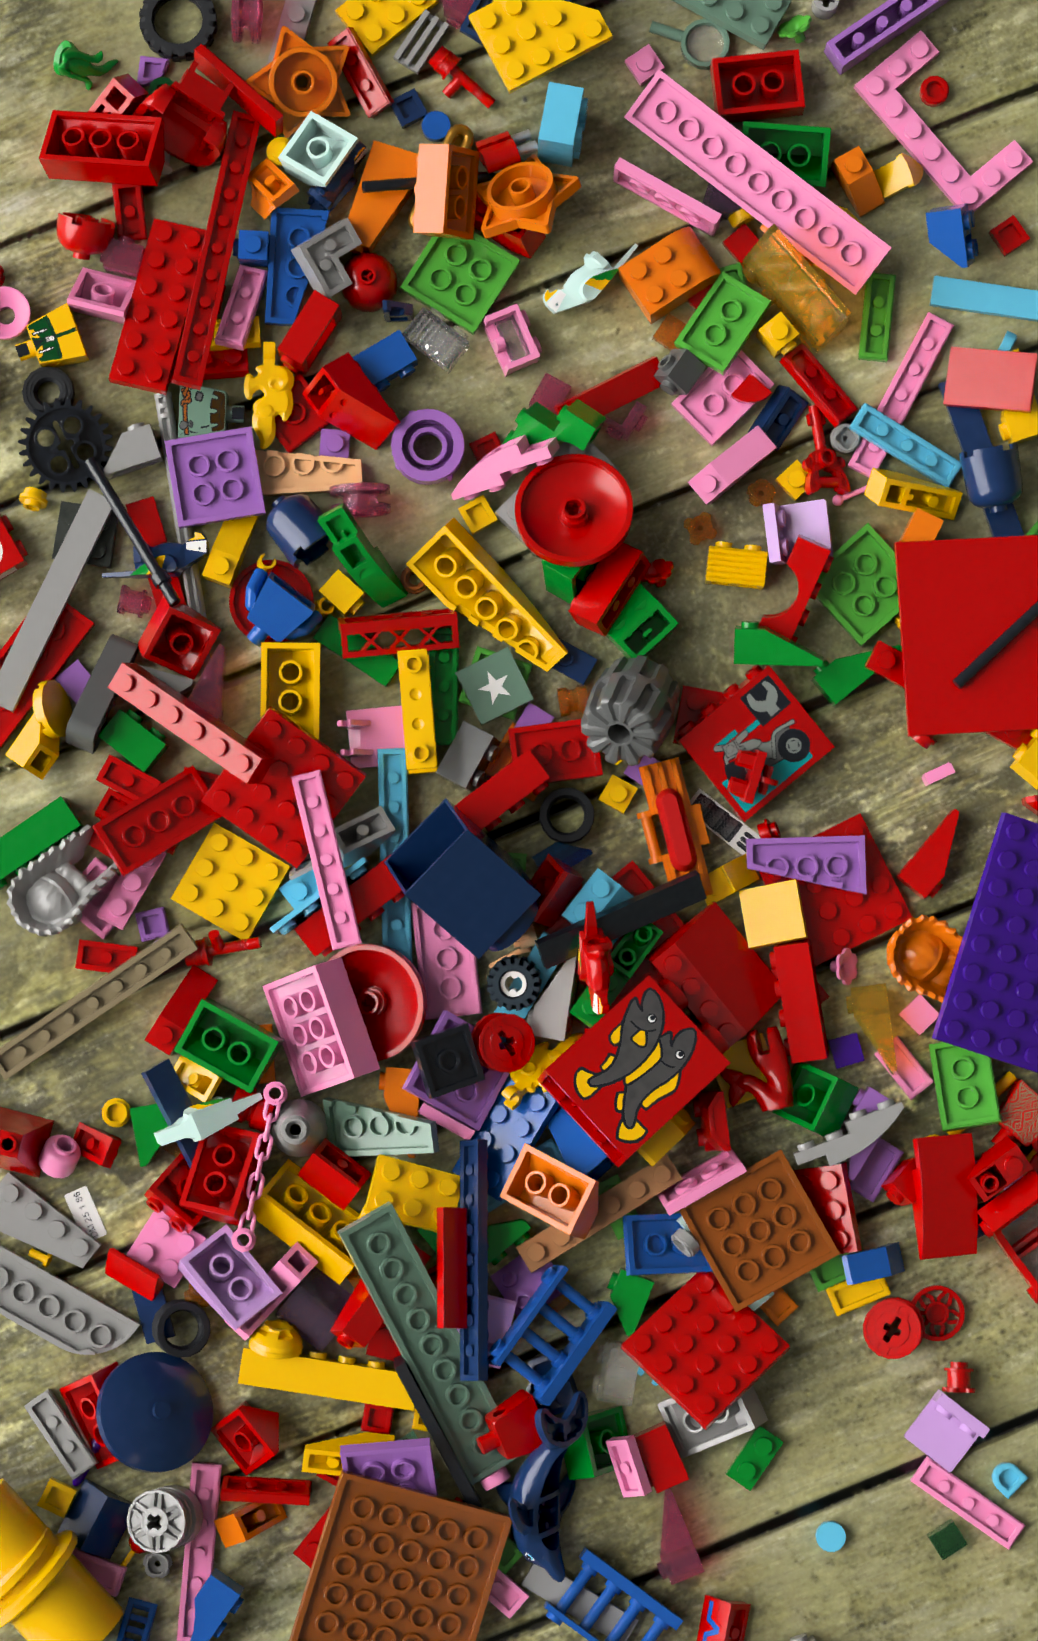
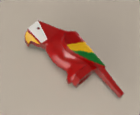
M587 901L584 930L579 931L578 974L580 981H585L588 985L592 1010L599 1015L608 1013L610 1008L608 1004V989L610 976L614 973V965L610 953L613 945L612 941L607 936L605 937L602 928H597L594 902Z

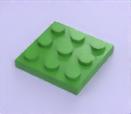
M474 232L473 240L432 236L400 286V290L472 335H475L485 316H487L517 269L520 260Z
M869 523L833 553L834 559L828 572H821L817 581L822 586L816 598L860 647L899 613L895 552Z

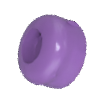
M422 409L409 411V414L395 428L391 441L392 456L396 469L407 479L417 484L433 485L446 480L451 481L464 458V438L460 427L453 418L439 410ZM424 435H433L442 443L440 455L433 460H423L415 454L414 445Z

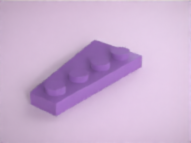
M865 835L746 839L747 869L864 895L867 894Z

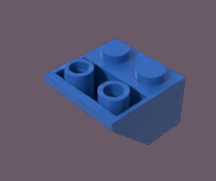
M968 203L933 208L926 212L929 243L961 268L969 267L974 263L975 257L979 255L977 239H972L971 228L975 227L973 210H968Z

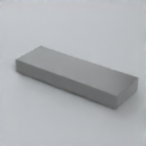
M47 1389L24 1406L72 1480H75L99 1463L51 1389Z

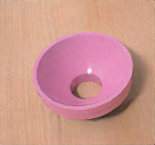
M7 286L0 287V311L6 308L12 309L15 313V319L10 324L0 323L1 340H9L21 335L27 329L26 326L30 323L31 309L26 297L19 290Z

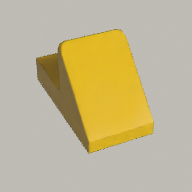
M746 853L708 873L713 894L707 895V899H704L708 906L713 901L718 902L759 880L756 871L747 869Z
M180 1055L174 1066L186 1092L203 1102L211 1101L223 1078Z

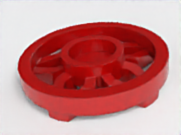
M931 1285L918 1291L911 1300L914 1305L919 1301L920 1306L925 1309V1311H920L922 1315H925V1326L931 1323L929 1328L932 1335L924 1333L923 1338L931 1341H944L953 1337L962 1327L965 1317L964 1305L960 1297L953 1290L941 1285ZM933 1290L943 1291L937 1296L936 1301L934 1300V1297L927 1292ZM949 1293L947 1302L945 1304L942 1303L941 1299ZM922 1295L930 1299L928 1305L924 1304ZM953 1298L958 1304L959 1313L954 1309H948ZM949 1313L954 1314L959 1319L949 1320ZM945 1322L947 1324H956L949 1333L944 1335ZM935 1325H940L939 1336L936 1335Z

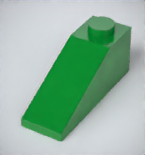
M741 621V626L736 625L734 664L823 666V656L766 626H759V621Z
M901 645L891 646L900 652L902 651ZM872 651L838 658L832 663H829L826 659L823 662V666H818L813 670L816 676L811 681L833 707L875 674V672L864 667Z

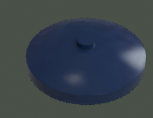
M147 1352L123 1361L107 1376L98 1395L96 1406L97 1425L104 1444L121 1463L137 1471L161 1473L185 1465L203 1448L212 1427L213 1403L204 1379L191 1364L182 1358L164 1352Z

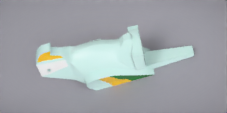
M635 243L613 268L598 252L592 251L590 255L586 253L583 258L584 266L575 270L570 275L563 289L549 292V289L544 292L543 302L553 314H557L590 303L618 272V268L627 261L638 245Z
M259 1092L232 1102L231 1098L223 1099L216 1096L211 1101L190 1106L183 1111V1116L174 1124L154 1133L157 1143L164 1146L184 1138L193 1139L194 1142L203 1140L237 1121L240 1112L260 1101L263 1097Z

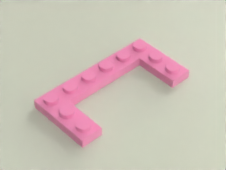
M920 30L855 84L854 89L909 154L923 167V170L953 205L968 203V210L975 212L1032 165L1033 160L1014 140L973 175L970 176L897 91L899 87L939 55L937 48Z

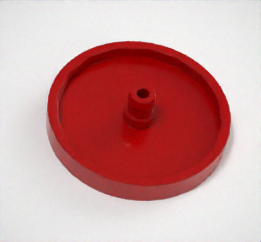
M263 560L262 562L265 566H271L273 560ZM276 560V565L271 571L314 603L313 591L305 575L291 564ZM257 562L245 568L238 575L232 585L229 596L231 616L236 626L245 636L254 627V624L247 619L249 611L245 607L246 586L254 570L257 568ZM268 636L264 642L277 641H275L272 637ZM284 639V640H283L282 642H280V643H286V642H289L290 640Z

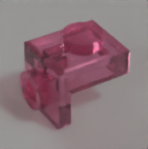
M637 401L622 425L606 417L607 419L603 424L607 428L605 432L618 441L621 438L628 441L634 430L640 432L648 417L644 414L647 407Z

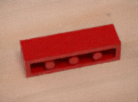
M811 939L776 944L773 947L774 952H770L769 956L772 970L777 969L778 981H774L776 998H781L783 1009L779 1010V1020L781 1027H786L788 1038L783 1040L786 1055L791 1056L792 1063L827 1059L829 1049Z

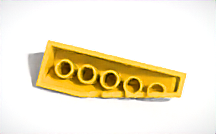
M455 518L451 519L406 563L446 607L469 618V622L486 629L493 634L492 637L500 642L504 641L515 648L517 653L546 672L568 653V650L516 583Z

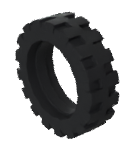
M144 0L142 9L140 8L139 12L140 29L149 48L154 53L159 54L161 58H169L173 62H181L183 59L191 61L194 59V49L200 44L206 47L213 44V37L217 34L218 26L216 11L211 0H189L201 11L203 18L202 27L194 38L180 44L169 43L162 39L156 32L154 25L155 16L160 7L172 0Z

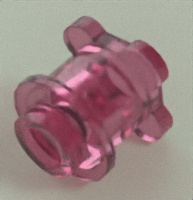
M122 585L117 613L124 615L127 612L137 614L138 618H142L144 613L148 614L150 611L152 597L148 596V591L145 589L141 592L131 590L128 585Z

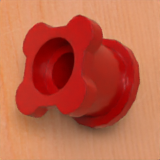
M950 1362V1367L944 1368V1371H947V1387H942V1391L975 1393V1388H971V1372H974V1369L968 1368V1362Z

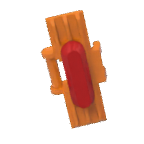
M679 757L639 767L649 810L637 813L636 815L638 820L641 819L650 854V859H648L649 865L663 862L668 882L696 870L700 875L706 896L713 894L701 847L702 845L711 844V839L707 835L702 815V804H690ZM659 815L668 854H661L652 816Z

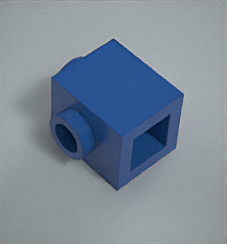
M239 230V238H235L233 244V256H238L239 264L249 267L268 268L269 232Z

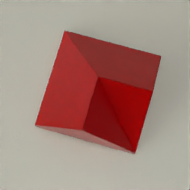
M246 1400L211 1428L213 1435L246 1476L279 1452V1413L251 1407Z

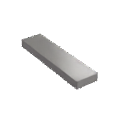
M532 1564L521 1586L556 1606L574 1580L565 1575V1579L562 1582H557L551 1578L544 1568ZM584 1587L567 1610V1613L582 1621L599 1595ZM610 1602L592 1628L608 1636L625 1610ZM638 1618L634 1619L619 1641L628 1640L639 1621Z

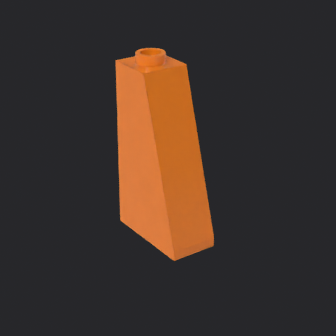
M376 140L373 141L348 217L362 244L349 252L354 254L371 253L414 191V189L363 193L362 181L417 177V153Z

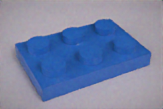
M675 1213L670 1216L669 1214L623 1216L627 1276L713 1271L701 1250L693 1257H687L672 1242L671 1236L679 1228H682L677 1222V1219L682 1216L681 1213Z

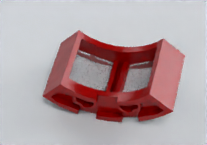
M1033 1169L979 1209L977 1213L982 1220L978 1224L981 1230L989 1239L993 1236L1005 1255L1029 1285V1288L1026 1290L1027 1293L1038 1304V1174Z

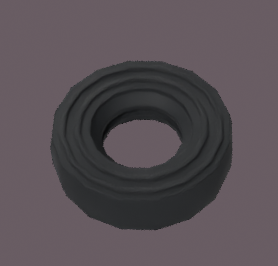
M50 366L38 368L31 372L24 381L22 390L23 400L33 414H35L34 408L41 412L45 411L43 402L38 398V389L45 382H53L58 385L60 390L58 399L61 405H65L67 397L71 398L73 405L75 398L74 384L68 374L59 368ZM54 402L49 404L51 408L54 407Z

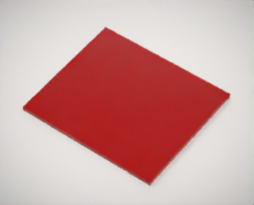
M1038 535L895 542L908 737L1038 729V617L961 689L952 681L1038 601Z

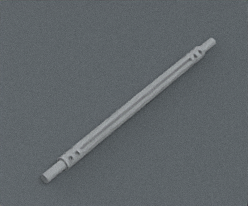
M167 391L166 395L154 394L177 541L184 544L190 538H193L194 534L192 527L180 529L178 526L164 442L178 439L172 393ZM197 562L183 572L187 604L207 618ZM210 651L200 668L202 681L214 679Z

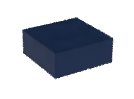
M415 88L394 98V103L390 105L402 129L422 120L428 114Z

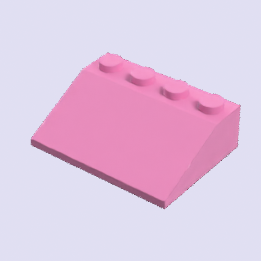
M341 957L314 965L262 986L278 1033L284 1039L283 1047L301 1097L380 1069Z

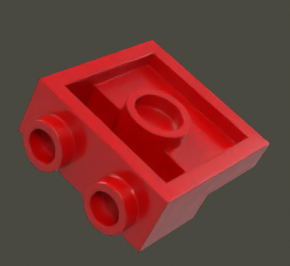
M181 1152L152 1184L144 1196L148 1198L146 1203L154 1212L160 1213L163 1211L170 1217L169 1224L176 1231L183 1232L185 1230L189 1234L204 1216L179 1205L190 1171Z

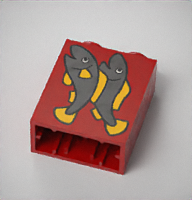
M648 975L549 1065L537 1079L617 1168L731 1064L723 1055L729 1049V1045L723 1035L707 1022L698 1028L682 1011L689 1005L687 998L673 982L666 978L657 984Z

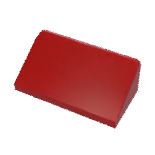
M115 1248L109 1249L105 1266L106 1275L146 1299L154 1301L164 1286V1281L160 1275Z

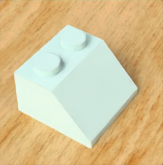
M310 111L278 158L286 173L309 186L326 187L359 139Z

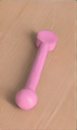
M867 485L842 496L835 495L832 499L833 504L840 506L843 504V501L864 493Z

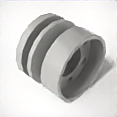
M168 1485L146 1491L136 1497L129 1507L126 1519L128 1533L136 1545L144 1551L151 1553L167 1552L185 1546L194 1540L201 1530L203 1521L202 1505L196 1495L183 1486Z

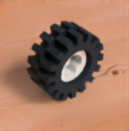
M512 955L511 957L506 956L493 966L487 977V991L490 992L492 1001L495 1000L500 1008L503 1006L509 1011L527 1008L536 999L541 990V973L539 969L535 968L536 964L532 961L529 962L524 956L521 958L517 957L518 955ZM509 976L514 979L517 977L521 979L522 988L520 990L516 988L510 990L507 987L506 980Z

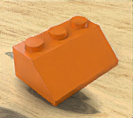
M419 144V153L416 157L417 182L414 187L416 196L415 211L412 216L413 233L434 237L473 240L479 152L452 144Z
M525 1143L499 1197L559 1230L585 1240L598 1214L599 1182Z

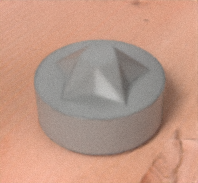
M841 424L831 432L830 443L834 450L839 453L852 452L860 444L861 436L849 429L851 424Z
M679 1228L671 1236L672 1242L677 1249L687 1257H693L700 1250V1246L691 1232Z

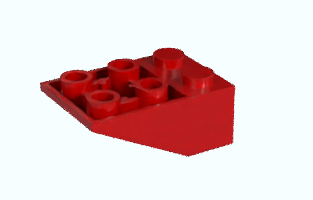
M349 352L323 366L302 393L320 418L375 450L384 443L400 424L395 411L388 406L379 394L377 387L370 382L359 363L352 358Z

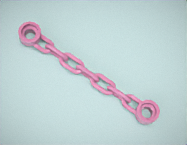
M280 1082L267 1084L263 1092L264 1099L266 1100L263 1110L266 1127L264 1133L258 1136L254 1151L258 1164L256 1171L250 1174L246 1188V1196L250 1200L248 1210L241 1214L238 1230L232 1236V1245L240 1252L250 1251L256 1244L254 1233L256 1215L253 1212L255 1201L261 1197L265 1183V1177L261 1170L263 1162L269 1159L273 1146V1137L270 1134L271 1124L278 1119L281 1104L288 1097L287 1088ZM271 1089H280L281 1095L278 1099L270 1097ZM269 1104L276 1106L274 1117L272 1113H269L267 1116ZM262 1138L264 1142H267L269 1139L265 1157L264 1152H261L259 1155ZM254 1177L255 1181L260 1179L257 1195L255 1191H252L250 1194ZM245 1216L247 1220H250L252 1217L250 1229L243 1228ZM241 1234H246L249 1237V1243L245 1246L240 1245L238 1242Z

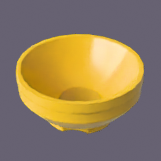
M280 1319L267 1320L250 1335L249 1347L255 1353L265 1357L289 1359L297 1357L302 1353L303 1339L287 1321Z

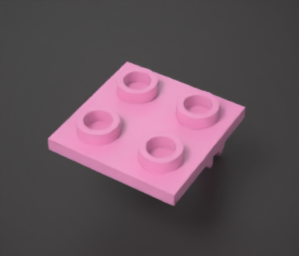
M402 705L346 711V721H337V727L348 728L350 750H340V755L350 757L351 763L359 769L378 767L377 749L405 748Z

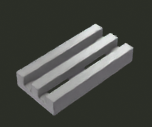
M425 9L393 56L394 60L418 75L449 29V24L442 22L440 18L431 15ZM428 20L430 22L407 58H403V55ZM435 26L439 27L440 29L416 65L412 64L411 62Z

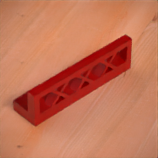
M449 608L338 618L343 659L397 654V651L427 649V651L460 648L457 612ZM440 626H451L452 641L440 642L432 635ZM432 627L429 632L424 629ZM411 629H419L426 635L419 644L411 645L404 639ZM403 630L400 635L395 631ZM389 631L396 637L389 647H381L374 641L381 632ZM366 633H374L371 637L366 635ZM360 634L367 640L360 650L348 651L347 635ZM429 639H431L434 643H426V642H427ZM400 641H401L403 644H405V645H402V646H397ZM371 644L376 647L367 649Z

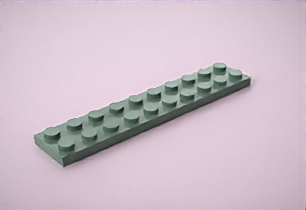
M388 1201L338 1230L339 1237L471 1485L517 1459L507 1460L499 1454L497 1448L483 1454L478 1447L476 1438L489 1432L485 1416L497 1406L484 1381H460V1334L457 1329L437 1328V1290L392 1203Z

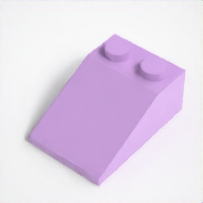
M226 1224L179 1261L178 1269L193 1288L236 1331L278 1298L282 1292L249 1251L240 1252L233 1247L232 1236L234 1233Z

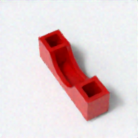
M800 534L798 535L786 563L796 575L798 595L793 604L786 610L777 614H763L759 626H766L797 642L798 637L793 634L798 625L804 626L810 613L809 610L805 609L810 598L816 599L822 586L821 583L817 582L821 572H828L834 557L829 555L831 552L830 547Z

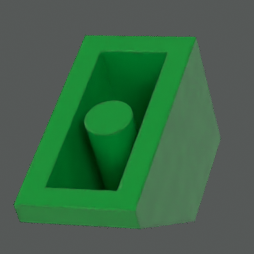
M157 1103L130 1108L140 1167L149 1165L162 1147L157 1143L154 1133L168 1127Z
M620 1268L619 1273H612L607 1288L611 1290L610 1297L617 1308L616 1312L625 1333L630 1337L637 1328L654 1281L641 1275L627 1276L626 1269Z

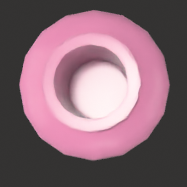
M59 1134L51 1136L46 1140L38 1157L39 1166L43 1172L53 1178H66L74 1172L81 1156V1150L78 1143L70 1136Z

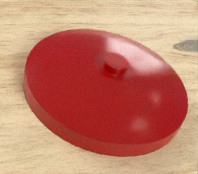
M584 454L553 457L552 461L535 467L521 483L515 500L516 525L524 543L540 558L550 563L567 567L594 564L614 553L626 539L633 521L631 491L623 476L613 466L599 458Z
M363 943L337 952L328 961L339 957L342 958L373 1050L376 1053L377 1061L388 1059L403 1052L419 1035L427 1012L426 990L418 970L402 953L383 944Z

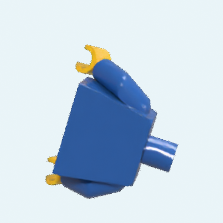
M265 553L257 560V568L254 570L246 586L245 607L249 611L247 619L254 624V627L247 634V638L259 647L261 642H264L268 636L277 642H282L284 639L291 641L309 635L322 621V616L328 615L334 610V605L330 606L327 611L322 609L321 604L326 599L325 597L312 603L274 574L271 570L276 565V559L274 558L271 566H265L262 562Z

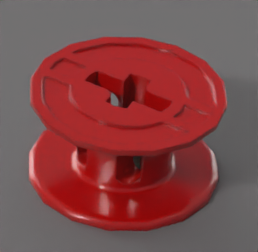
M494 1012L486 1015L476 1023L471 1033L481 1066L489 1070L507 1073L517 1071L530 1061L534 1053L535 1037L533 1030L525 1019L515 1014ZM500 1037L506 1038V1042L503 1043L505 1048L499 1046V1043L502 1042Z
M900 1297L886 1298L878 1302L866 1314L863 1323V1336L868 1347L878 1356L887 1359H900L911 1354L922 1342L925 1333L924 1318L919 1308L911 1301ZM899 1317L902 1320L898 1326L901 1332H896L889 1339L887 1334L890 1327L887 1324H892Z

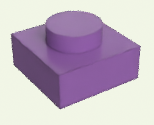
M321 428L319 456L349 458L351 435L343 430Z

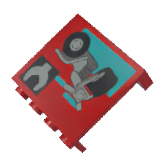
M755 665L745 674L746 680L740 685L734 683L722 693L723 699L717 704L711 702L700 711L702 716L694 723L690 720L677 730L679 735L674 739L684 747L734 809V814L743 822L747 821L835 747L769 665ZM757 749L767 753L761 776H763L766 765L772 766L774 769L771 778L779 782L777 786L769 784L766 795L758 793L761 783L759 781L753 804L739 800L740 797L731 794L726 789L731 776L745 780L748 771L747 768L734 765L738 750L753 751Z

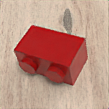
M325 1138L297 1175L344 1211L372 1174Z
M665 1421L634 1434L650 1486L655 1488L656 1493L689 1480L687 1471Z

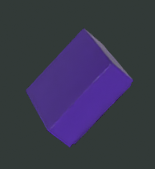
M857 1032L828 1040L836 1069L865 1061Z

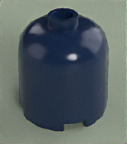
M1017 442L1009 444L1010 450H1003V445L973 450L974 456L968 457L967 452L959 453L967 495L974 506L989 508L990 513L1008 510L1007 504L1013 503L1020 498L1023 492V482Z
M303 494L291 495L289 497L283 495L272 503L271 507L273 509L267 517L266 529L295 569L299 568V563L304 562L306 566L311 564L329 550L326 544L330 539L317 521L319 516L324 513L312 499Z

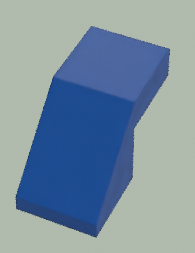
M899 1242L888 1243L877 1248L861 1250L841 1256L847 1285L885 1278L905 1271Z

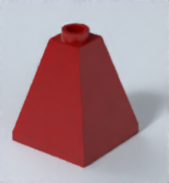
M0 1107V1168L40 1178L42 1169L39 1166L38 1157L46 1140L51 1136L55 1120ZM10 1139L13 1141V1147L10 1145Z

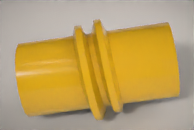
M3 1478L0 1479V1628L11 1623L26 1641H102L119 1622L124 1609L72 1554L77 1545V1535L71 1530H65L55 1535Z

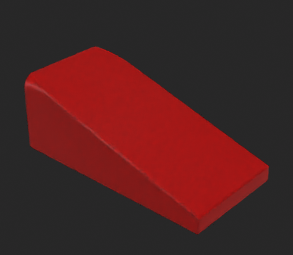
M112 183L118 242L148 239L143 185Z

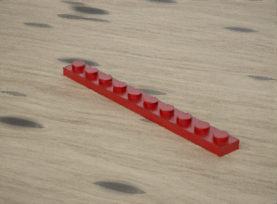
M233 110L172 378L173 384L201 390L260 127V123L251 115Z

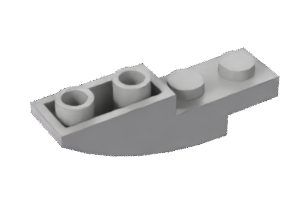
M891 1098L878 1103V1109L867 1113L864 1108L850 1113V1119L844 1121L848 1133L843 1134L842 1130H838L825 1135L826 1141L815 1144L814 1140H810L797 1145L798 1151L793 1152L796 1164L800 1165L825 1156L828 1165L832 1166L852 1157L872 1144L892 1125L903 1110V1103L900 1101L895 1103L894 1099Z

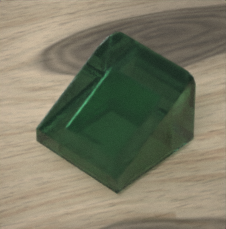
M952 1519L926 1534L942 1560L968 1545Z

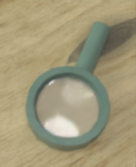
M704 18L692 22L686 27L685 31L652 21L649 30L651 33L681 42L680 48L684 59L688 64L697 69H710L712 58L726 57L729 51L730 39L728 32Z

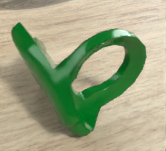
M65 40L61 42L55 52L53 66L56 74L83 81L86 89L90 90L93 84L87 76H102L108 73L119 61L117 59L110 60L101 66L91 64L99 63L103 60L102 51L96 55H89L79 51L73 42Z

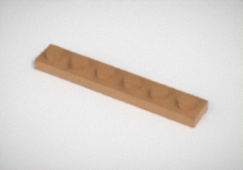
M667 1154L653 1167L649 1164L598 1196V1214L586 1239L682 1180ZM551 1225L517 1246L516 1249L530 1272L533 1273L583 1242L584 1239L571 1236Z

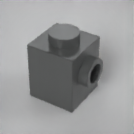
M672 349L668 355L661 359L658 364L659 369L653 377L661 383L660 388L667 394L672 396L688 395L706 369V366L688 349Z

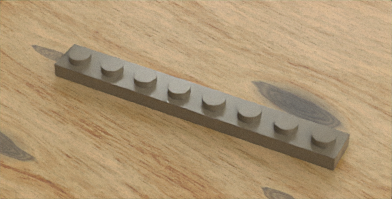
M181 923L0 1047V1074L4 1080L196 951L199 946L184 925Z

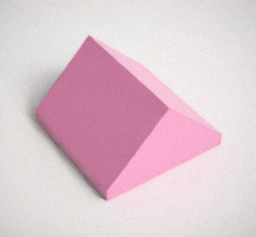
M83 267L67 298V304L73 312L124 324L136 280Z

